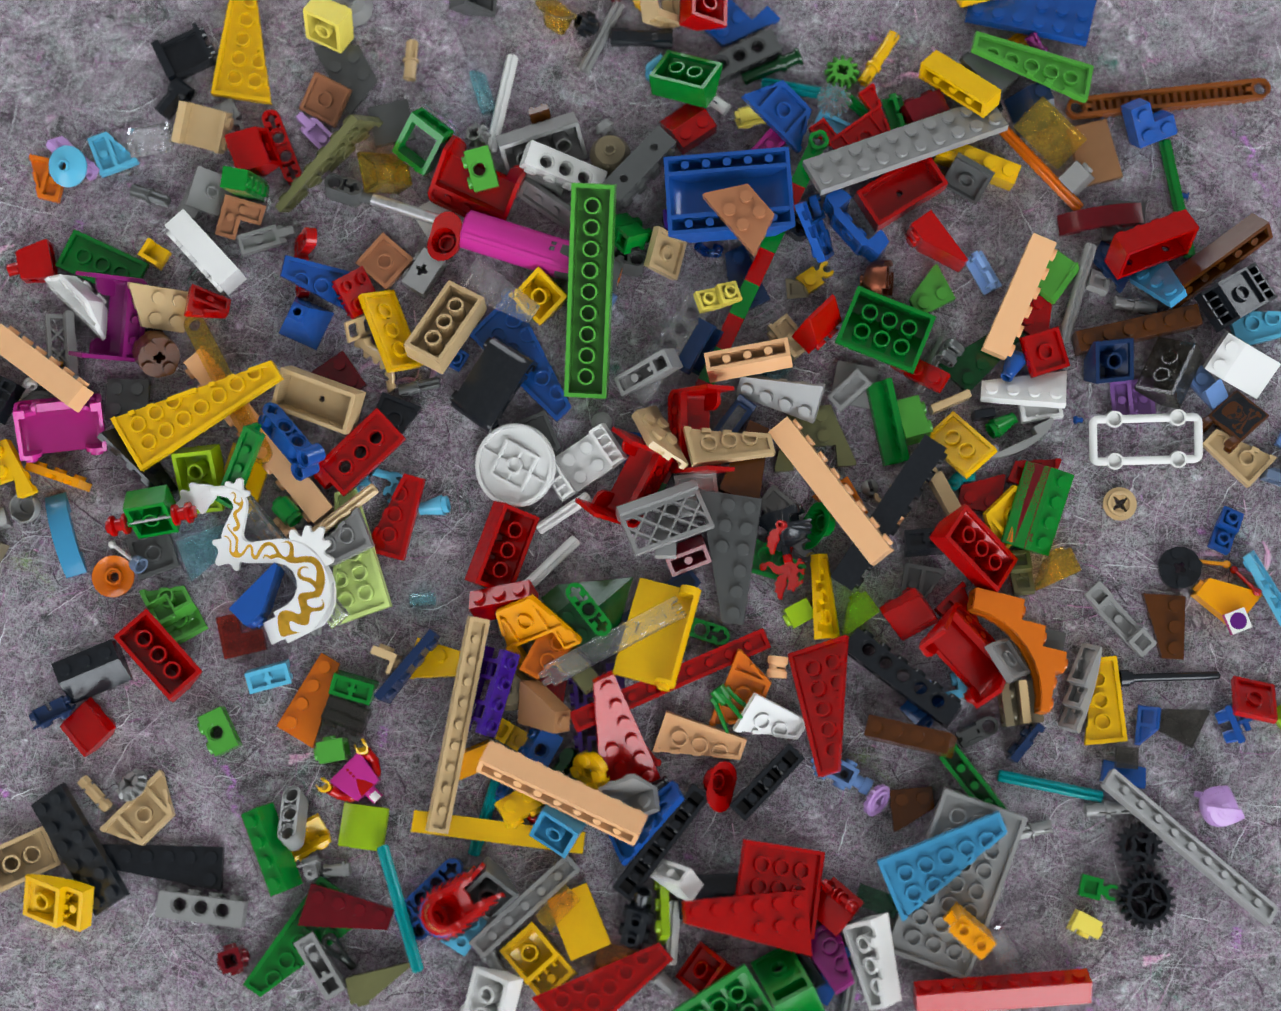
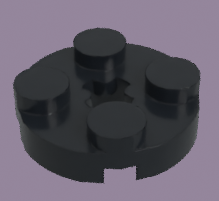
M1177 546L1169 549L1161 555L1157 563L1160 580L1166 586L1173 589L1190 587L1198 581L1201 575L1202 562L1195 552L1186 547ZM1174 564H1184V573L1181 571L1176 573Z

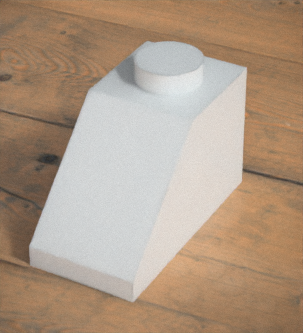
M665 859L661 860L650 875L652 879L684 900H693L704 886L692 869Z

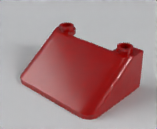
M452 135L443 148L428 190L429 200L464 218L468 212L473 210L506 221L527 173L519 165L511 167L507 175L496 170L500 187L475 193L474 189L470 190L467 181V177H470L469 170L464 169L461 158L464 156V151H466V143L461 138ZM483 164L476 165L474 169L475 174L478 176L485 173V166Z
M956 602L923 638L919 645L921 652L926 657L937 654L968 687L964 697L976 709L1003 692L1006 681L984 648L996 640L961 603Z

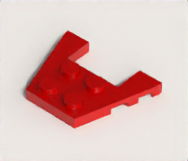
M871 83L857 95L869 110L868 113L838 134L835 133L823 117L809 127V133L819 129L825 131L829 138L828 146L835 150L890 131L887 118H885L882 110L881 101L876 93L875 84Z

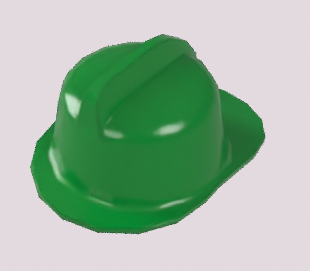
M822 502L814 503L803 518V520L812 519L810 522L812 524L810 529L812 533L808 535L811 542L805 544V549L814 548L823 537L829 536L835 530L836 519Z

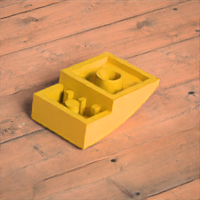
M27 874L25 875L23 915L54 928L63 925L81 932L91 926L94 886L62 877Z
M533 922L499 950L536 995L562 985L578 974Z

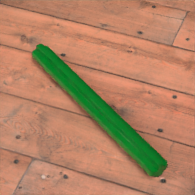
M1165 139L1159 142V148L1173 212H1179L1186 209L1172 143L1170 139ZM1193 243L1188 254L1183 255L1184 259H1189L1196 254Z

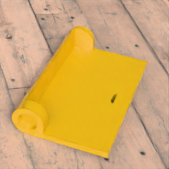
M639 578L614 665V675L656 685L657 689L669 692L670 689H674L701 590L691 585L676 587Z

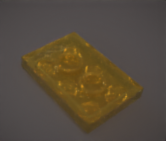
M1043 96L1013 126L1057 170L1087 140Z

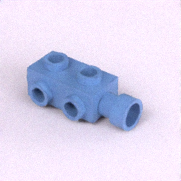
M812 756L810 763H812L813 765L811 766V768L815 770L814 775L818 777L814 759ZM848 758L845 761L841 760V771L846 770L848 773L846 778L843 779L840 776L841 772L821 777L823 780L826 777L833 780L832 785L843 791L845 787L851 789L854 786L858 789V792L865 796L874 780L867 776L865 778L860 776V770L856 768L858 764Z

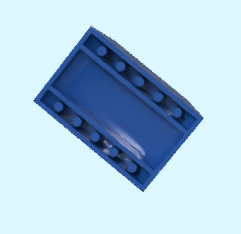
M789 147L663 157L669 237L689 243L738 239L707 204L702 195L706 192L743 184H749L774 213V219L768 227L765 237L776 236L795 227Z

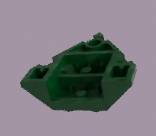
M634 577L578 582L586 589L610 620L612 629L606 636L596 635L566 597V588L571 583L557 584L541 599L552 612L582 637L583 640L577 645L578 648L594 663H597L613 648ZM572 587L570 589L572 592L570 597L576 596L580 601L576 603L578 607L582 601L588 599L587 596L584 598L580 596V588L575 589ZM587 603L583 606L582 611L585 615L590 616L595 612V607L593 604ZM598 613L597 616L593 619H590L589 622L592 624L595 620V622L598 624V628H596V630H602L603 632H605L607 630L606 625L608 623L606 621L602 623L598 619V617L602 615Z

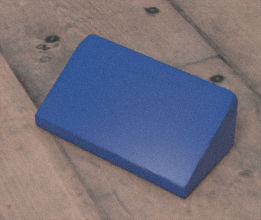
M1103 759L1099 781H1103L1109 770L1115 768L1137 788L1145 789V767Z

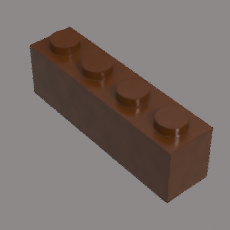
M870 714L864 736L873 741L951 759L957 737L953 733Z

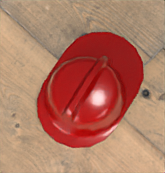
M445 211L440 213L433 222L427 250L429 255L437 261L450 259L460 249L462 222L457 214Z
M719 762L713 768L706 771L703 778L707 802L715 812L721 813L726 811L732 801L737 782V772L730 762Z

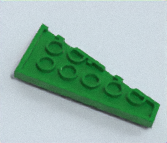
M322 875L315 882V884L344 892ZM306 895L243 985L259 997L263 996L305 965L293 943L311 932H314L320 942L328 933H333L339 939L352 930V928L298 926L307 898ZM331 940L326 941L328 946L334 943Z

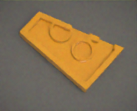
M40 461L34 464L26 463L25 470L90 492L92 484L86 482V477L74 474V477L66 475V470L57 467L54 470L48 469V464Z

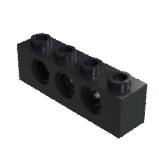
M788 743L731 802L729 807L746 821L805 758Z

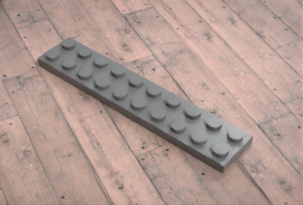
M962 105L803 160L802 166L821 196L1008 130L1009 124L997 107L986 117L982 118Z

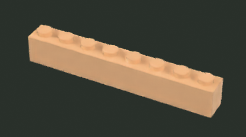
M787 416L768 433L771 434L772 439L867 561L875 566L894 551L891 546L893 541L886 533L881 534L878 530L880 527L879 523L873 516L871 518L865 513L867 508L860 500L856 502L852 497L854 494L853 490L847 483L845 485L841 483L839 472L834 467L830 469L826 463L829 461L822 451H816L813 447L816 443L809 435L805 436L801 432L803 427L796 418L792 420Z
M491 740L481 756L476 769L477 772L632 846L635 845L648 817L640 809L632 808L619 799H613L603 794L600 790L592 789L581 781L573 780L560 771H554L544 766L541 762L533 761L522 753L514 752L504 745Z

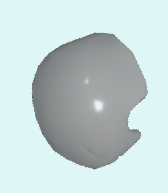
M16 493L10 499L8 506L10 517L18 521L19 524L33 522L40 515L41 502L36 495L22 499L17 498Z

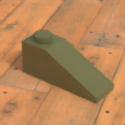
M409 961L346 977L345 981L350 1004L357 1003V1007L370 1004V1000L410 968Z

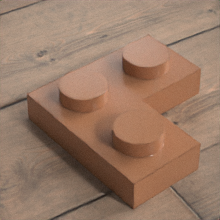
M225 194L214 234L235 240L240 220L261 226L266 206Z

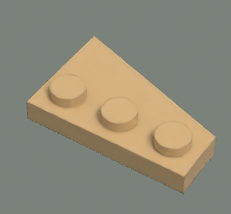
M1215 429L1203 441V448L1246 488H1249L1277 459V457L1271 454L1268 455L1260 451L1259 448L1240 442L1228 454L1223 450L1224 442L1231 437L1227 433Z

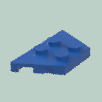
M784 80L742 95L741 98L796 154L802 150L801 143L803 136L806 134L807 121L810 119L812 109Z

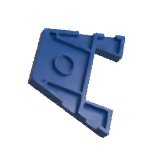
M728 0L727 27L704 31L720 47L724 48L767 26L777 24L780 21V17L766 6L754 19H751L732 0Z
M817 193L808 197L814 214L813 220L807 201L800 202L794 206L811 245L812 256L814 259H817L818 263H821L835 254L829 229L825 228L823 219L826 217L825 212L821 210L818 202L822 199L820 194Z

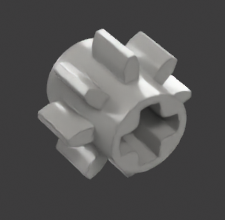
M474 122V125L467 127L466 135H464V138L468 140L467 145L471 148L488 145L487 139L491 137V134L486 132L488 128L484 124L480 126L476 122Z

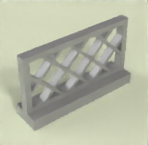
M696 479L616 507V517L623 527L635 557L715 527L698 490L699 485ZM696 497L699 504L694 509L685 505L686 500ZM675 505L680 507L677 516L665 512L667 506ZM682 509L694 513L691 522L679 518ZM650 512L660 514L658 522L654 523L647 520V514ZM696 515L704 517L708 524L699 526L693 522ZM663 516L674 520L671 529L659 525ZM635 519L641 523L636 531L629 528L626 521ZM677 522L688 526L687 531L684 533L674 531V527ZM643 523L654 527L651 536L640 532ZM657 529L669 533L665 540L661 541L653 538ZM637 536L649 540L646 547L637 548L635 543Z

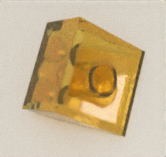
M373 152L357 153L365 192L399 194L413 185L409 166L395 155Z
M1061 546L1052 550L1048 558L1042 560L1034 582L1036 591L1082 571L1071 547L1064 550V547Z

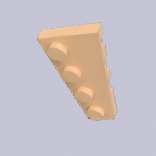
M666 710L652 752L740 760L747 738L730 732L725 733L722 729Z

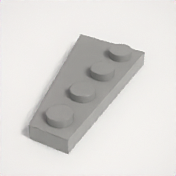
M749 375L740 377L736 395L739 396L741 394L748 400L813 424L817 417L826 384H811L807 381L794 382L783 378L778 380L770 379L767 376Z

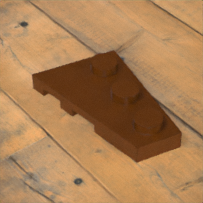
M1141 594L1147 608L1148 619L1153 628V636L1157 642L1156 646L1160 659L1184 660L1186 596Z

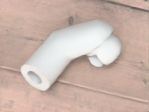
M27 377L24 379L22 387L26 388L19 401L37 389L38 383L32 378Z

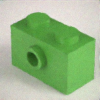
M919 395L897 400L907 446L920 443L925 434L930 437L931 432H933L931 420L926 418V406L924 401H920Z
M336 735L323 737V741L317 742L316 748L313 749L315 760H319V764H330L352 759L348 738H336Z

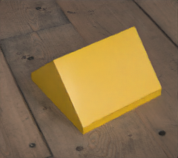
M537 267L511 297L541 326L562 307L568 295L540 267Z

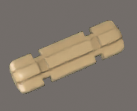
M85 775L80 778L77 784L82 790H86L84 792L95 804H99V809L102 812H107L111 809L113 803L109 798H105L106 795L95 783H91L92 780L89 776Z

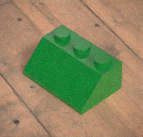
M667 50L649 75L652 95L707 108L716 96L723 64Z

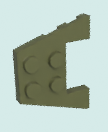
M831 405L819 406L817 417L813 424L796 418L803 427L801 432L805 436L809 435L816 443L813 446L814 448L835 446L837 468L857 465ZM787 414V416L792 420L796 418ZM779 448L774 473L794 471L793 464Z

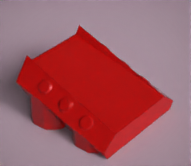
M906 588L902 591L901 596L890 599L883 606L879 607L883 616L902 641L939 621L931 606L916 588Z
M90 697L60 725V728L85 758L97 751L114 734L116 722L111 717H107L102 711L101 706Z

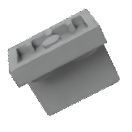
M627 774L624 778L609 781L606 785L598 788L603 794L613 799H619L632 808L640 809L647 815L660 811L657 787L635 774Z

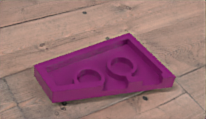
M824 925L820 926L815 930L814 939H811L812 956L810 957L835 994L838 995L855 983L841 932L836 937Z

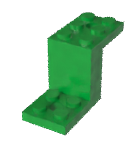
M777 948L750 962L775 1011H825L813 984L794 952ZM779 967H783V969H782L781 971H779V972H774L775 969H777V968H779Z

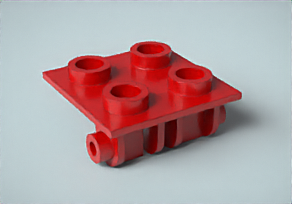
M363 265L332 281V288H334L337 295L340 294L338 299H343L344 302L341 305L345 304L343 307L347 312V316H350L351 319L364 313L358 296L362 293L376 292Z
M833 876L831 880L824 879L821 882L822 891L820 892L817 920L837 937L864 902Z

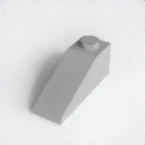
M664 348L613 379L622 397L667 377L681 369L683 365L675 348Z
M314 932L293 943L326 1001L347 989L346 981L329 954L324 950Z

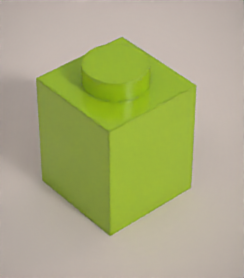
M807 597L783 610L784 615H782V619L786 626H791L792 629L813 619V608Z

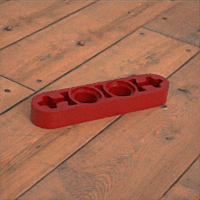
M269 109L262 114V122L264 128L269 129L272 140L278 133L284 135V140L281 143L274 142L279 158L283 152L291 153V159L288 161L281 160L282 166L280 167L286 182L291 185L294 179L289 177L291 173L288 167L292 166L294 172L298 173L295 175L296 178L302 175V170L279 113ZM270 116L275 118L274 122L277 128L273 129L269 122Z

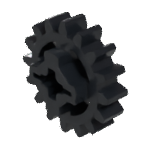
M1135 823L1130 824L1131 829L1123 827L1125 833L1117 834L1121 838L1120 841H1114V844L1119 845V849H1116L1115 853L1121 854L1118 860H1126V867H1131L1133 864V870H1139L1140 866L1142 870H1147V864L1154 867L1155 863L1153 860L1161 859L1157 854L1158 852H1163V849L1158 847L1163 841L1157 840L1156 837L1158 835L1154 832L1151 833L1152 830L1149 827L1145 828L1143 823H1139L1138 828ZM1142 832L1146 836L1139 838L1135 833ZM1137 842L1142 843V845L1140 846L1141 851L1136 850V848L1138 847L1136 844ZM1138 855L1143 861H1134L1131 858Z

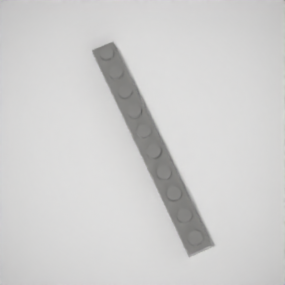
M1115 768L1109 770L1100 785L1101 788L1264 926L1271 925L1279 907Z

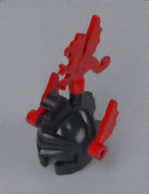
M797 503L780 510L765 513L760 517L759 526L767 531L765 538L768 541L767 547L769 552L773 555L775 550L782 552L784 565L777 566L773 562L760 564L761 571L766 570L767 566H769L774 573L781 574L774 583L776 586L775 592L779 600H782L786 587L788 590L792 588V592H794L796 587L803 584V580L798 581V572H801L802 575L806 574L804 573L805 569L798 568L800 564H805V562H802V558H799L797 563L793 562L791 554L793 547L803 557H808L814 553L812 549H805V544L811 542L808 535L812 533L810 530L812 528L810 523L812 519H799V515L805 513L802 505L799 504L798 506Z

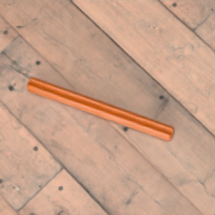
M1009 126L1007 131L999 133L1073 211L1082 209L1084 204L1079 198L1070 192Z

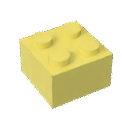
M310 0L303 8L307 39L340 54L354 39L352 9L332 0Z

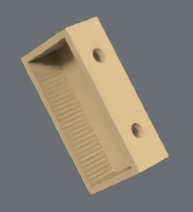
M295 366L280 368L279 372L284 380L276 384L272 403L279 405L285 413L345 435L357 427L366 392ZM321 396L325 398L324 402L321 401Z

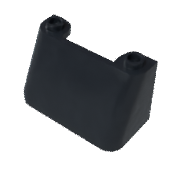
M496 335L493 338L489 337L485 341L483 353L459 391L455 390L450 397L451 407L488 433H491L500 426L497 419L503 418L506 408L524 380H527L528 376L525 374H529L531 371L534 372L539 364Z

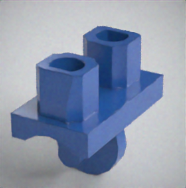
M1232 703L1225 705L1224 709L1215 713L1218 724L1230 721L1233 729L1222 732L1225 742L1234 743L1238 741L1239 744L1245 742L1246 739L1240 725L1243 724L1245 731L1252 730L1249 722L1254 719L1245 717L1238 719L1236 715H1233Z

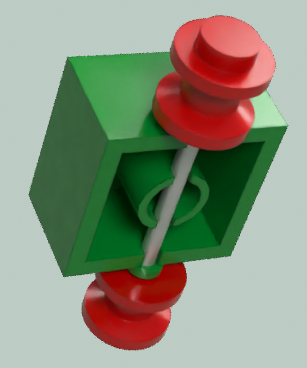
M167 485L127 491L122 509L124 513L121 514L119 519H116L114 515L108 516L107 521H105V529L107 533L115 537L118 536L119 531L130 534L133 528L138 539L179 532L182 520H187L188 523L194 522L195 518H197V509L191 502H185L184 507L179 508Z

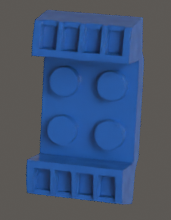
M842 188L826 195L822 209L830 219L832 229L857 256H863L869 262L879 260L889 243L884 232L880 230L868 240L865 231L861 227L857 228L852 222V217L845 211L849 206L851 196Z

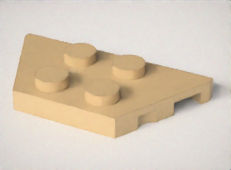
M133 282L127 283L141 327L184 333L195 318L184 316L189 291Z
M657 405L636 410L631 415L647 447L659 453L667 460L673 457L676 459L678 467L682 470L689 465L677 443V438L672 434L669 429V423L663 418Z
M162 770L157 771L147 781L141 795L132 801L126 802L99 830L145 846L176 815L165 773Z

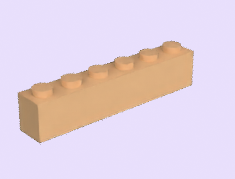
M1036 233L1031 235L982 346V352L1003 361L1007 356H1012L1016 347L1013 342L1016 337L1019 338L1024 329V326L1021 325L1023 319H1028L1033 307L1030 306L1032 299H1037L1041 290L1038 285L1041 280H1045L1049 269L1046 268L1049 260L1053 262L1058 250L1055 249L1057 242Z
M0 323V355L64 404L79 413L94 394V392L87 388L89 383L81 377H78L76 380L73 377L75 375L73 371L66 366L63 369L60 368L61 362L52 356L48 359L46 357L48 353L38 345L36 348L32 347L33 341L26 336L20 338L18 330L11 325L7 328Z

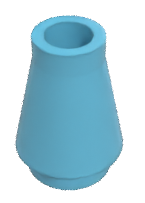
M439 495L421 502L418 510L420 515H446V513L451 511V505L448 496Z

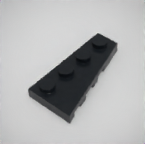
M382 392L376 406L402 434H404L422 410L421 406ZM375 432L371 436V441L374 444L379 443L382 439L380 432ZM359 447L356 456L363 458L366 455L365 447ZM377 468L374 469V470L368 475V477H371V476L374 474V472L377 470Z
M116 428L100 432L97 436L101 442L105 441L112 447L110 451L115 456L120 455L127 462L125 466L131 472H137L141 476L140 480L148 488L167 485L171 494L177 492L178 487L160 462L144 472L140 471Z

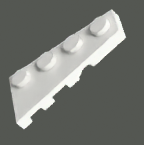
M1067 371L1050 372L1033 378L1030 375L1017 376L1011 382H1006L1001 378L981 381L980 402L1065 409Z

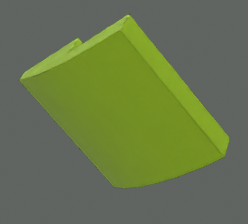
M344 802L338 846L377 851V847L385 844L390 808Z

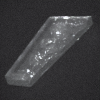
M478 257L458 284L484 297L487 306L527 323L530 322L540 308V305Z

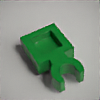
M1081 873L1077 895L1099 901L1101 895H1103L1105 899L1115 901L1116 898L1110 897L1108 891L1112 888L1118 890V886L1114 884L1103 886L1104 879Z

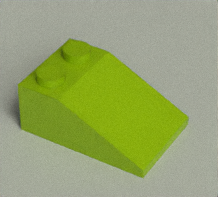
M220 444L183 447L171 454L179 493L181 490L190 491L189 484L191 482L213 486L221 485L224 478V462ZM214 501L206 513L224 511L225 506Z

